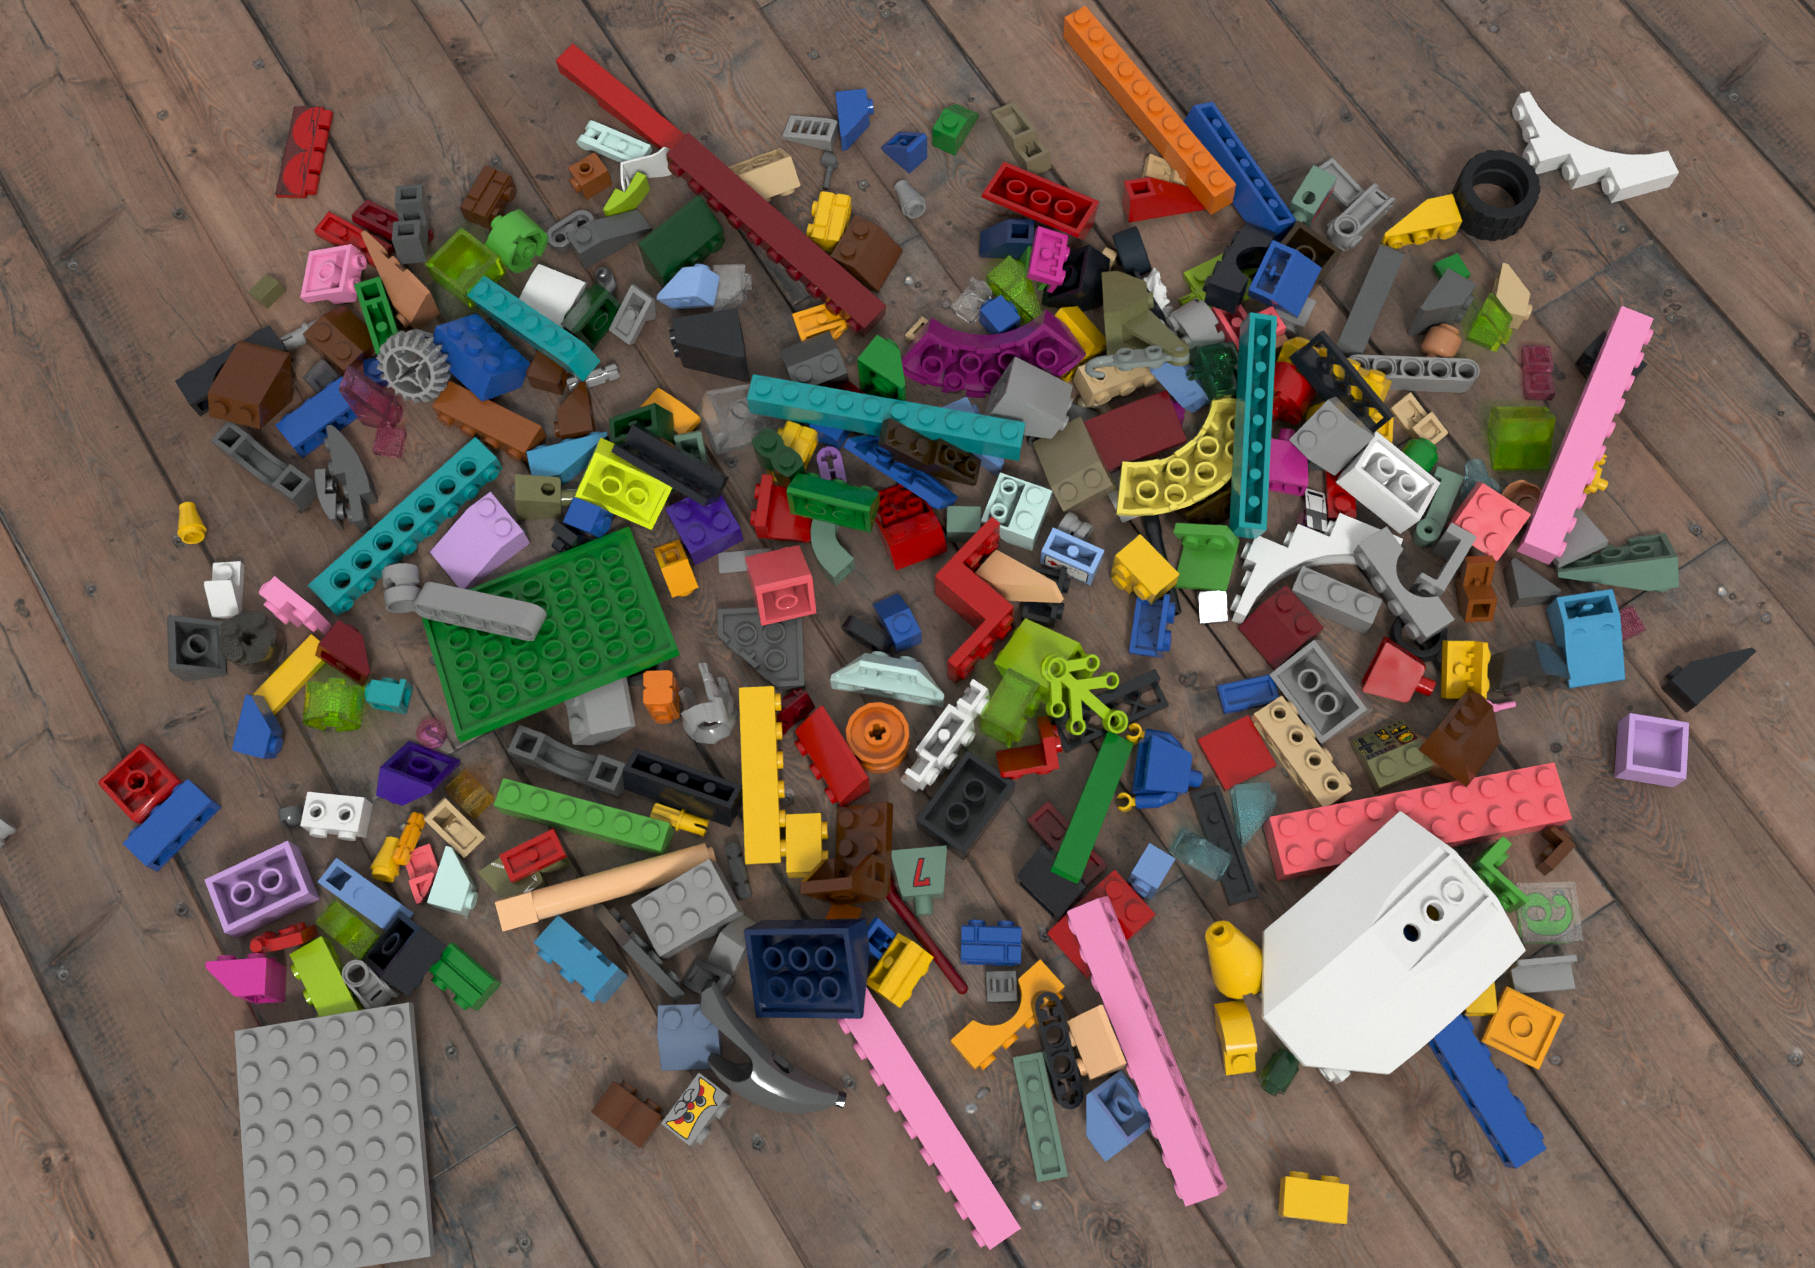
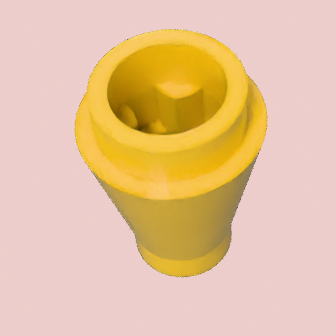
M184 502L179 505L177 535L186 544L201 542L205 538L207 530L196 509L195 503Z
M385 838L383 846L370 866L372 870L371 877L382 882H394L395 877L399 876L400 865L395 864L392 859L395 848L399 847L397 846L398 838Z

